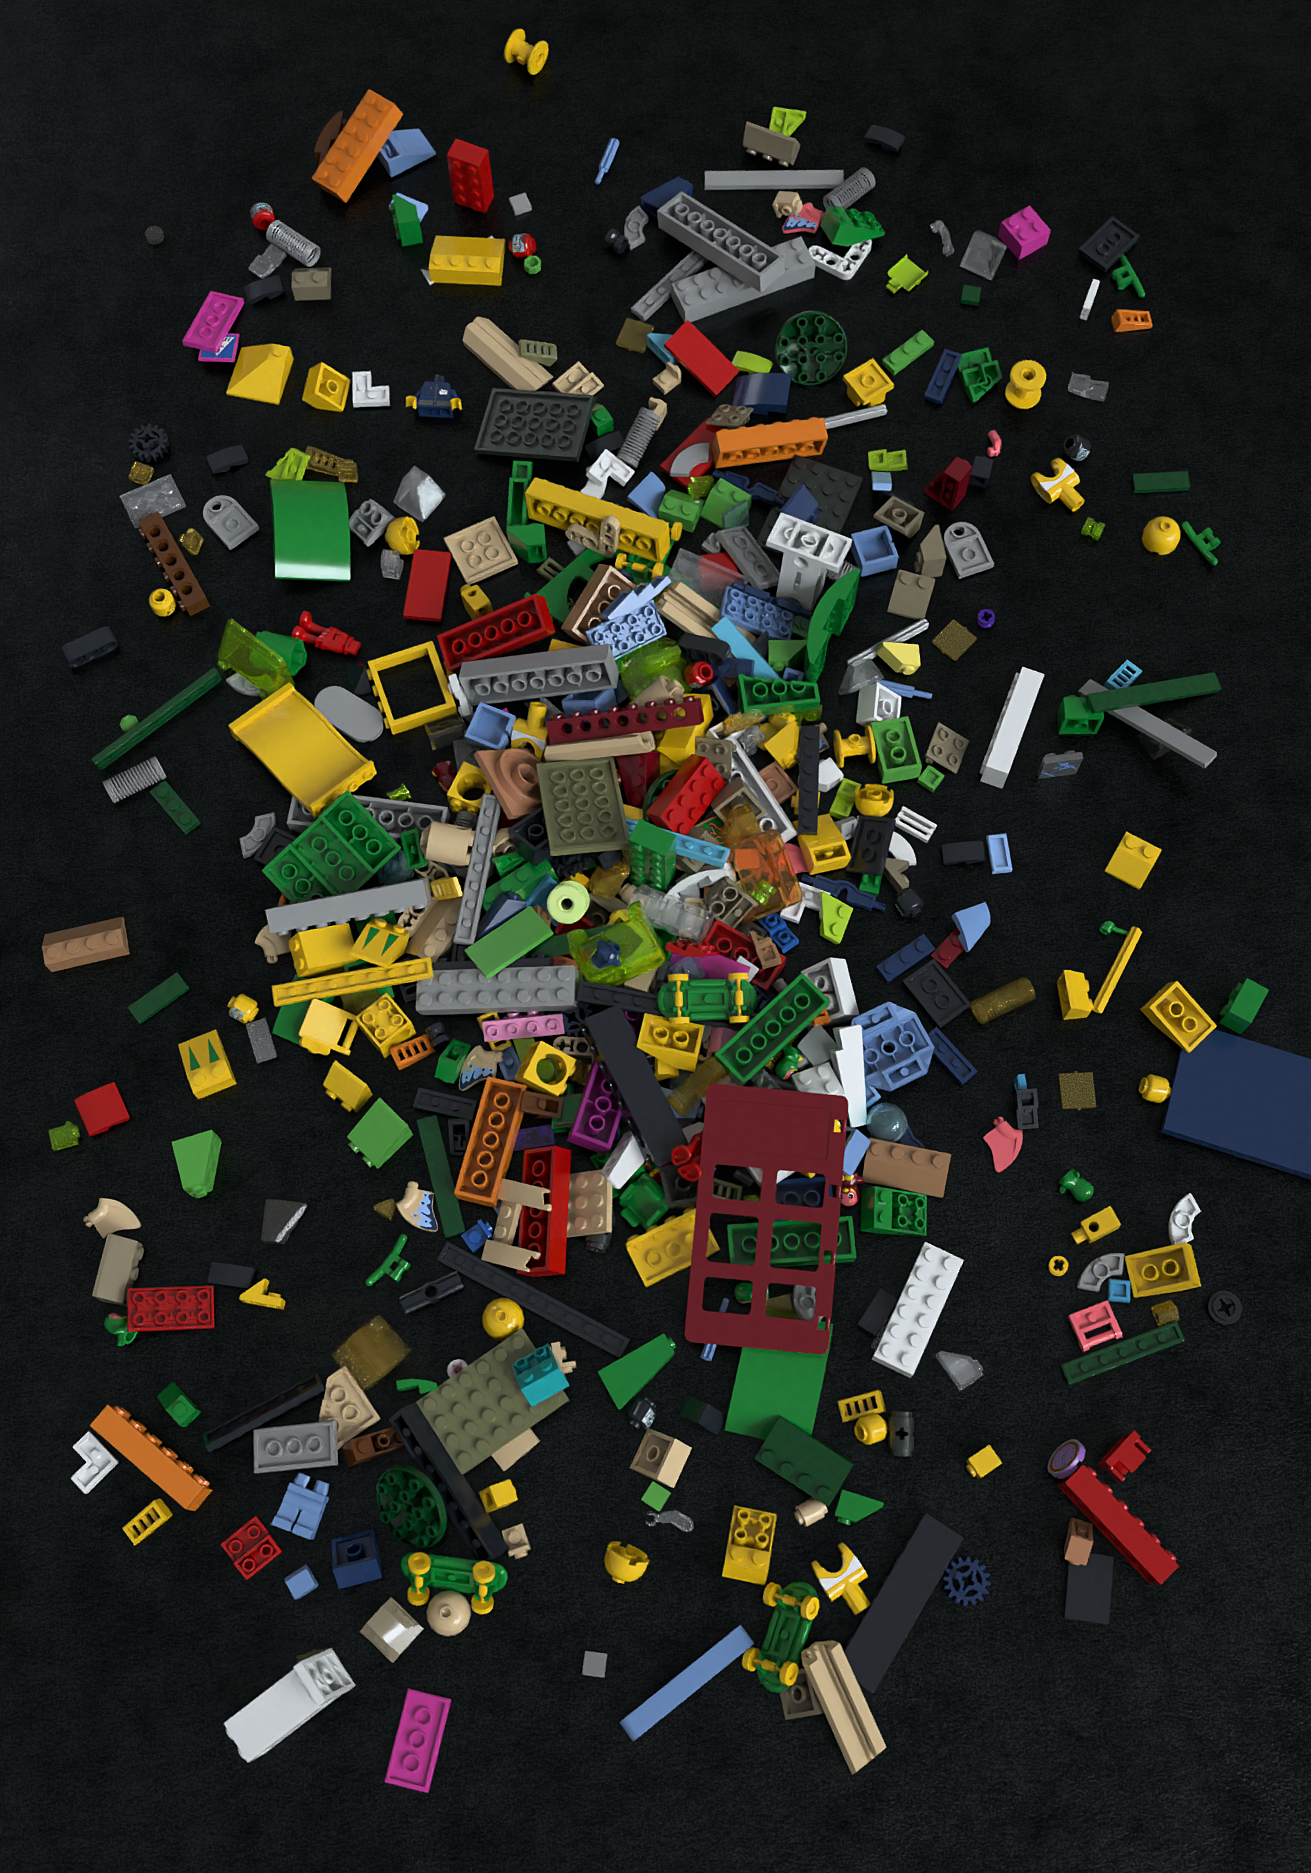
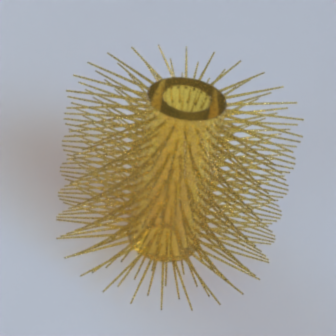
M373 1321L367 1326L365 1325L364 1328L358 1329L351 1337H348L349 1339L344 1347L342 1346L339 1352L341 1350L344 1352L342 1356L346 1357L352 1365V1369L354 1366L355 1368L360 1367L358 1377L360 1376L365 1382L364 1385H369V1387L378 1379L384 1378L392 1369H395V1364L398 1363L399 1359L402 1361L401 1359L404 1354L400 1353L401 1350L399 1351L394 1343L390 1342V1338L389 1340L385 1338L389 1335L388 1331L390 1329L387 1328L385 1330L387 1334L384 1337L382 1334L384 1330L381 1332L379 1330L380 1327H377L379 1324H375Z

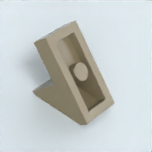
M887 858L883 874L897 892L909 888L907 877L904 874H900L908 868L909 861Z

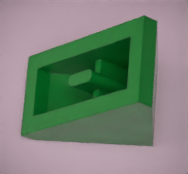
M415 828L400 833L407 871L426 866L428 860L425 859L420 847L422 836L420 829Z

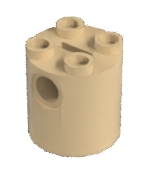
M662 675L634 698L632 704L637 703L638 706H644L645 702L656 701L658 704L664 703L663 700L670 698L680 701L684 697L682 694L684 688L677 680L671 681ZM659 710L658 715L666 719V713L663 710ZM640 713L639 717L643 721H647L646 714Z
M432 821L422 832L420 847L427 860L463 867L465 865L469 866L472 852L469 846L472 847L476 831H473L472 828Z

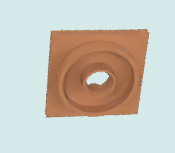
M532 748L477 751L474 754L508 819L525 818L542 807L536 772V764L542 762L536 757Z

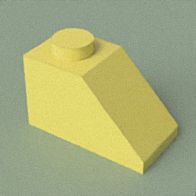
M883 642L876 650L877 655L895 672L909 675L914 673L921 665L919 645Z

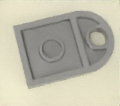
M216 496L210 499L204 506L203 517L206 524L229 550L259 530V526L236 500L229 496ZM214 505H221L219 510H212Z
M958 522L948 527L944 535L943 544L959 579L993 568L994 562L980 532L975 526L966 522ZM961 530L963 535L958 536L954 531Z

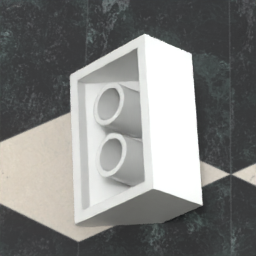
M830 957L801 971L830 1001L826 1010L831 1022L830 1024L821 1025L822 1027L843 1023L859 1016L845 959Z

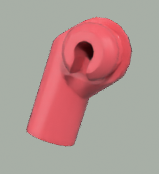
M992 430L988 433L992 447L987 448V454L989 457H996L1000 453L1001 439L997 432Z

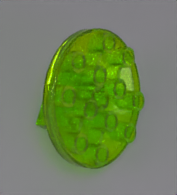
M660 637L624 655L620 666V676L625 689L633 698H636L662 675L671 681L677 680L684 688L682 694H690L693 687L689 686L685 680V670L690 664L695 662L680 657L681 650L678 645L675 646L677 643L675 640Z

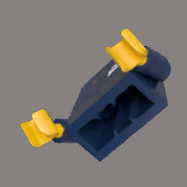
M435 375L433 382H425L423 388H420L414 396L406 397L405 407L413 406V409H416L417 405L419 416L453 418V409L459 408L462 410L461 399L456 391L450 388V384L444 382V377L441 375Z

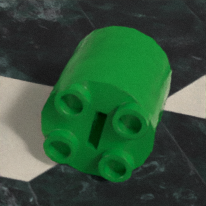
M267 630L257 632L255 637L256 647L250 657L251 661L255 662L256 667L295 676L305 665L307 653L302 639L271 633Z

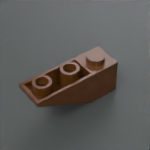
M394 1427L349 1440L342 1446L348 1467L405 1447Z

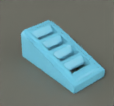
M1127 660L1106 681L1104 687L1108 690L1129 687L1142 673V670ZM1126 667H1128V668H1130L1132 671H1134L1135 674H1133V673H1131L1129 670H1127ZM1122 672H1125V673H1126L1127 675H1129L1131 678L1129 679V678H1128L1127 676H1125ZM1118 676H1120L1121 678H1123V679H1124L1125 681H1127V682L1125 683V682L1122 681L1120 678H1118ZM1114 681H1117L1119 684L1122 685V687H1120Z

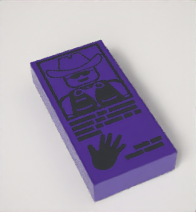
M552 1124L519 1130L514 1147L515 1152L554 1146L555 1140Z

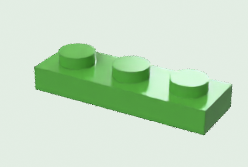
M921 330L882 360V364L895 375L934 345V341Z

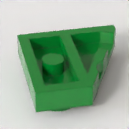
M519 851L492 859L500 880L528 863L520 855Z

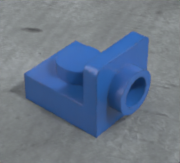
M481 1219L477 1221L478 1224L461 1235L473 1253L485 1246L486 1239L492 1241L493 1238L491 1235L494 1232L488 1222L483 1223Z

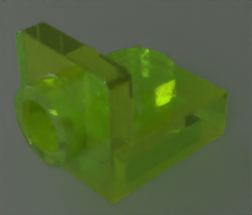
M713 476L691 477V483L688 484V494L691 495L693 500H697V497L709 496L710 491L714 487Z
M818 705L816 710L794 712L798 727L801 726L802 718L808 721L820 720L822 705Z
M67 1121L65 1126L48 1130L54 1151L78 1144L77 1138L80 1137L77 1125L75 1126L70 1121Z

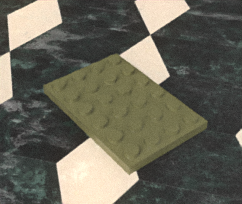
M614 757L536 764L550 856L629 849V832Z
M520 1329L438 1386V1390L431 1391L416 1402L462 1475L569 1401L563 1390L531 1407L524 1396L511 1366L518 1359L536 1350L524 1329Z

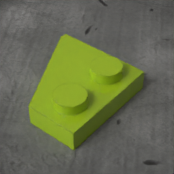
M773 107L769 129L790 136L805 119L806 111Z
M291 448L285 454V457L281 458L276 463L277 465L266 473V476L272 479L302 480L310 455L296 448Z
M824 891L819 892L818 899H821V910H819V918L821 920L820 936L835 944H839L853 908Z

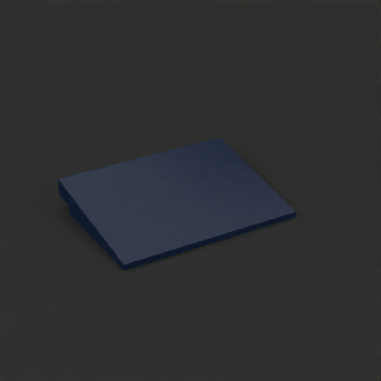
M1215 1029L1190 1053L1180 1048L1170 1086L1172 1089L1171 1095L1166 1102L1160 1132L1311 1180V1059Z

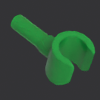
M1106 921L1099 929L1105 935H1109L1111 931L1126 936L1129 931L1117 928L1111 921Z

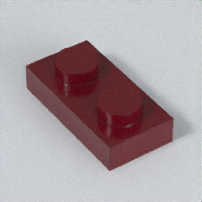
M957 928L930 956L944 970L964 950L958 939L961 933Z

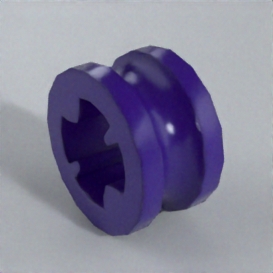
M989 609L981 610L978 614L977 622L981 627L989 628L994 623L995 615ZM983 616H987V618H989V621H985V619H983Z

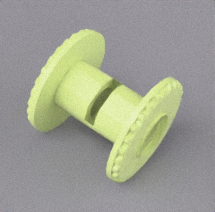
M561 882L548 896V911L552 918L560 923H574L587 911L590 903L589 893L579 882ZM565 898H569L572 901L573 905H567L565 903Z

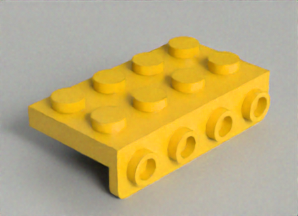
M694 1206L684 1210L683 1215L677 1218L676 1216L669 1217L664 1221L665 1224L659 1227L657 1225L651 1226L646 1229L647 1233L641 1236L636 1234L627 1239L628 1242L625 1244V1247L646 1288L691 1265L696 1214ZM710 1229L707 1257L720 1251Z

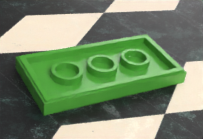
M529 906L464 951L488 980L552 936L553 932L536 911Z

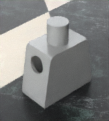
M821 1025L814 1026L796 1046V1049L804 1055L803 1060L797 1064L798 1071L807 1065L809 1068H813L827 1062L829 1064L832 1063L829 1050L838 1047Z

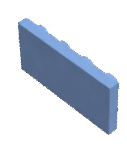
M726 586L723 592L718 619H722L726 615L735 626L761 636L767 631L770 640H790L795 614Z
M653 599L627 614L606 620L584 631L590 646L610 644L615 660L667 634Z

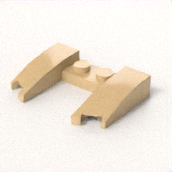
M507 1179L501 1180L497 1199L502 1200L492 1241L486 1239L481 1260L527 1272L530 1271L525 1266L531 1256L538 1259L541 1253L515 1247L512 1244L522 1205L551 1212L552 1206L550 1204L544 1205L543 1193L550 1192L549 1189Z

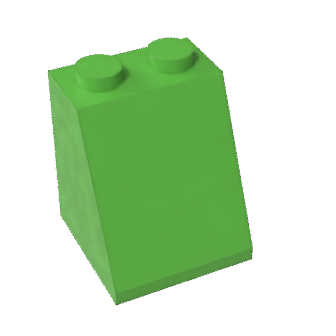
M379 1098L349 1133L347 1138L350 1141L348 1144L355 1153L360 1151L364 1155L363 1161L369 1167L374 1165L378 1169L413 1134L409 1126Z
M213 1130L172 1142L183 1189L192 1197L195 1196V1198L204 1197L207 1195V1192L213 1190L221 1148V1139Z

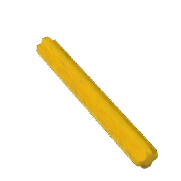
M1131 927L1093 1003L1094 1012H1103L1142 934L1140 928Z

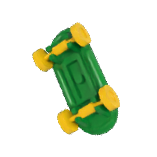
M668 522L670 549L661 563L629 553L628 557L626 554L619 553L615 562V569L622 568L632 573L634 580L631 582L634 585L651 583L657 575L662 576L664 564L673 544L681 536L682 523L675 522L672 525Z
M748 973L728 974V979H688V974L668 975L669 982L664 984L657 994V1006L660 1012L669 1019V1024L671 1025L690 1024V1020H729V1023H749L750 1015L757 1006V994L754 987L745 981L749 980Z
M409 1552L402 1557L400 1563L402 1572L411 1581V1587L408 1589V1601L417 1606L428 1602L430 1595L428 1587H433L434 1589L475 1593L471 1602L473 1611L478 1614H486L493 1608V1592L503 1588L508 1578L507 1571L503 1566L488 1561Z
M773 1582L766 1586L763 1594L764 1603L775 1606L762 1649L760 1652L754 1647H749L743 1655V1668L749 1671L756 1669L760 1682L771 1692L779 1693L785 1691L794 1684L798 1676L801 1652L804 1649L813 1618H815L819 1610L816 1590L806 1582H794L782 1590L779 1584Z

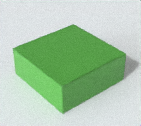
M928 765L917 782L931 792H934L945 775Z
M652 1481L641 1500L660 1512L671 1493Z

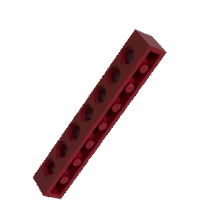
M686 696L680 701L670 698L663 700L664 703L658 704L656 701L645 702L644 706H638L637 703L628 704L626 708L619 709V706L608 707L607 711L592 709L588 711L589 713L582 714L581 711L571 712L570 716L555 714L546 721L550 745L701 725L704 722L701 698ZM678 707L684 709L685 716H680L678 714ZM659 710H663L666 713V719L658 715ZM639 714H646L647 721L641 720ZM621 715L628 718V724L621 721ZM602 718H607L610 725L605 726L602 723ZM584 720L590 722V729L584 726ZM565 723H569L572 726V731L566 729Z

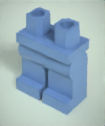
M299 1473L294 1483H289L288 1490L277 1515L272 1521V1525L292 1531V1533L307 1539H314L329 1499L326 1496L329 1484L317 1480L312 1491L307 1489L311 1477Z

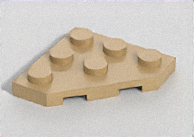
M347 1366L342 1367L327 1378L319 1422L337 1421L338 1450L381 1418Z

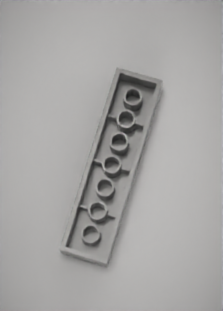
M681 191L657 210L659 228L758 292H763L785 274V256Z
M802 237L771 247L785 256V274L761 293L720 266L671 283V297L684 323L687 320L692 322L813 278L815 262Z
M610 644L462 662L459 680L470 706L479 705L480 702L492 704L617 688L619 671Z
M353 795L400 846H402L400 833L419 828L422 833L432 821L449 823L450 814L448 807ZM292 796L287 825L291 832L303 833L319 816L315 819L312 813Z
M428 877L275 906L265 911L270 933L276 932L277 936L293 932L292 929H296V932L312 928V925H315L316 928L331 925L332 921H335L337 925L351 921L350 918L353 917L355 921L367 919L370 917V914H374L375 917L384 916L390 910H394V913L409 910L408 907L413 906L414 909L425 908L432 901Z
M574 965L504 968L488 980L479 969L433 970L434 978L417 981L416 1011L422 1015L579 1010V1002H576L579 988V970Z

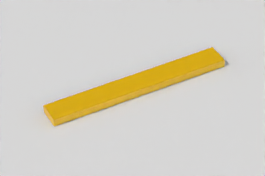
M426 957L394 963L387 968L377 966L272 986L274 1006H283L312 999L434 978L431 958Z

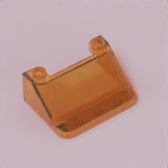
M770 829L724 846L730 849V855L726 863L734 861L745 892L758 902L757 907L754 906L741 920L742 924L761 919L798 904L802 900L801 887L781 834L777 830Z

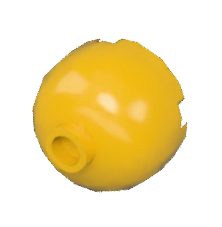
M1165 516L1156 517L1149 521L1144 528L1142 542L1150 552H1158V555L1169 554L1175 550L1179 543L1181 531L1173 519Z
M401 517L394 519L389 524L385 533V540L394 552L398 554H413L414 549H418L419 541H416V535L419 532L414 519Z
M866 784L865 788L860 790V787L855 790L856 808L864 816L882 817L892 808L894 793L892 789L891 792L888 791L887 786Z
M499 1298L487 1305L483 1311L482 1323L490 1337L495 1340L505 1341L523 1328L524 1315L516 1302L507 1298Z
M610 1542L605 1552L604 1562L606 1570L613 1576L612 1579L618 1583H624L625 1581H635L641 1577L649 1562V1559L646 1560L647 1555L632 1545L627 1544V1548L620 1546L621 1542Z

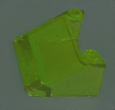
M230 618L226 622L217 654V664L225 671L232 668L260 690L259 697L262 700H265L289 682L294 685L288 666L279 654Z
M640 900L629 905L627 909L629 920L589 938L582 929L567 933L569 952L588 982L615 987L664 964L666 960L664 950ZM600 939L605 942L611 940L619 944L621 948V955L619 956L621 964L619 966L609 965L598 968L593 964L591 957L595 954L597 942Z

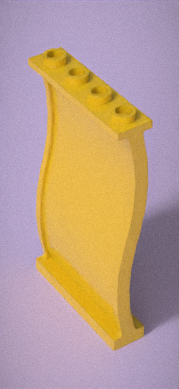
M290 682L228 725L233 738L243 743L287 791L312 813L315 819L346 790L350 793L354 792L360 785L377 774L374 763L371 760L368 761L356 751L331 723L294 689Z

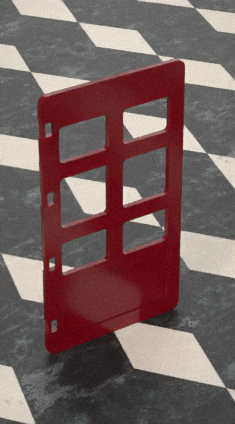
M711 1084L707 1088L700 1159L702 1175L698 1181L685 1324V1337L688 1341L820 1355L828 1351L849 1106L846 1097L724 1084ZM835 1119L842 1120L841 1132H834ZM719 1164L760 1168L762 1170L760 1200L752 1202L714 1198L712 1190L715 1166ZM783 1170L823 1174L825 1176L823 1206L815 1208L777 1204L775 1201L777 1173ZM829 1184L837 1185L836 1198L828 1197ZM712 1213L757 1217L758 1230L755 1263L753 1265L709 1262L707 1260L709 1224ZM775 1219L815 1222L821 1225L819 1260L816 1271L772 1268L770 1266L772 1231ZM824 1250L831 1251L830 1263H823ZM717 1277L751 1281L753 1287L750 1313L745 1315L703 1310L702 1301L705 1278ZM770 1283L814 1287L816 1289L813 1320L807 1321L766 1316L768 1285ZM818 1317H826L825 1330L818 1329Z

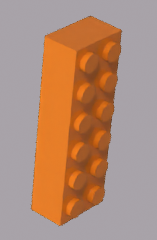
M368 89L314 173L313 181L320 188L346 203L403 113L394 103Z
M812 417L808 420L800 421L796 419L787 423L775 422L771 425L758 424L748 428L742 426L732 430L721 429L716 432L711 449L715 468L791 459L795 454L802 457L821 455L828 435L824 418Z
M487 1077L454 1191V1195L458 1199L489 1207H498L500 1200L497 1199L501 1180L506 1178L524 1113L519 1112L522 1092L529 1091L527 1085Z
M107 1405L90 1426L187 1510L196 1511L211 1493L212 1489L208 1487L210 1483L201 1475H194L192 1473L194 1469L188 1463L181 1460L178 1461L176 1459L178 1455L173 1450L162 1447L161 1444L163 1442L154 1434L146 1433L147 1428L143 1424L130 1419L131 1414L117 1405L115 1407Z

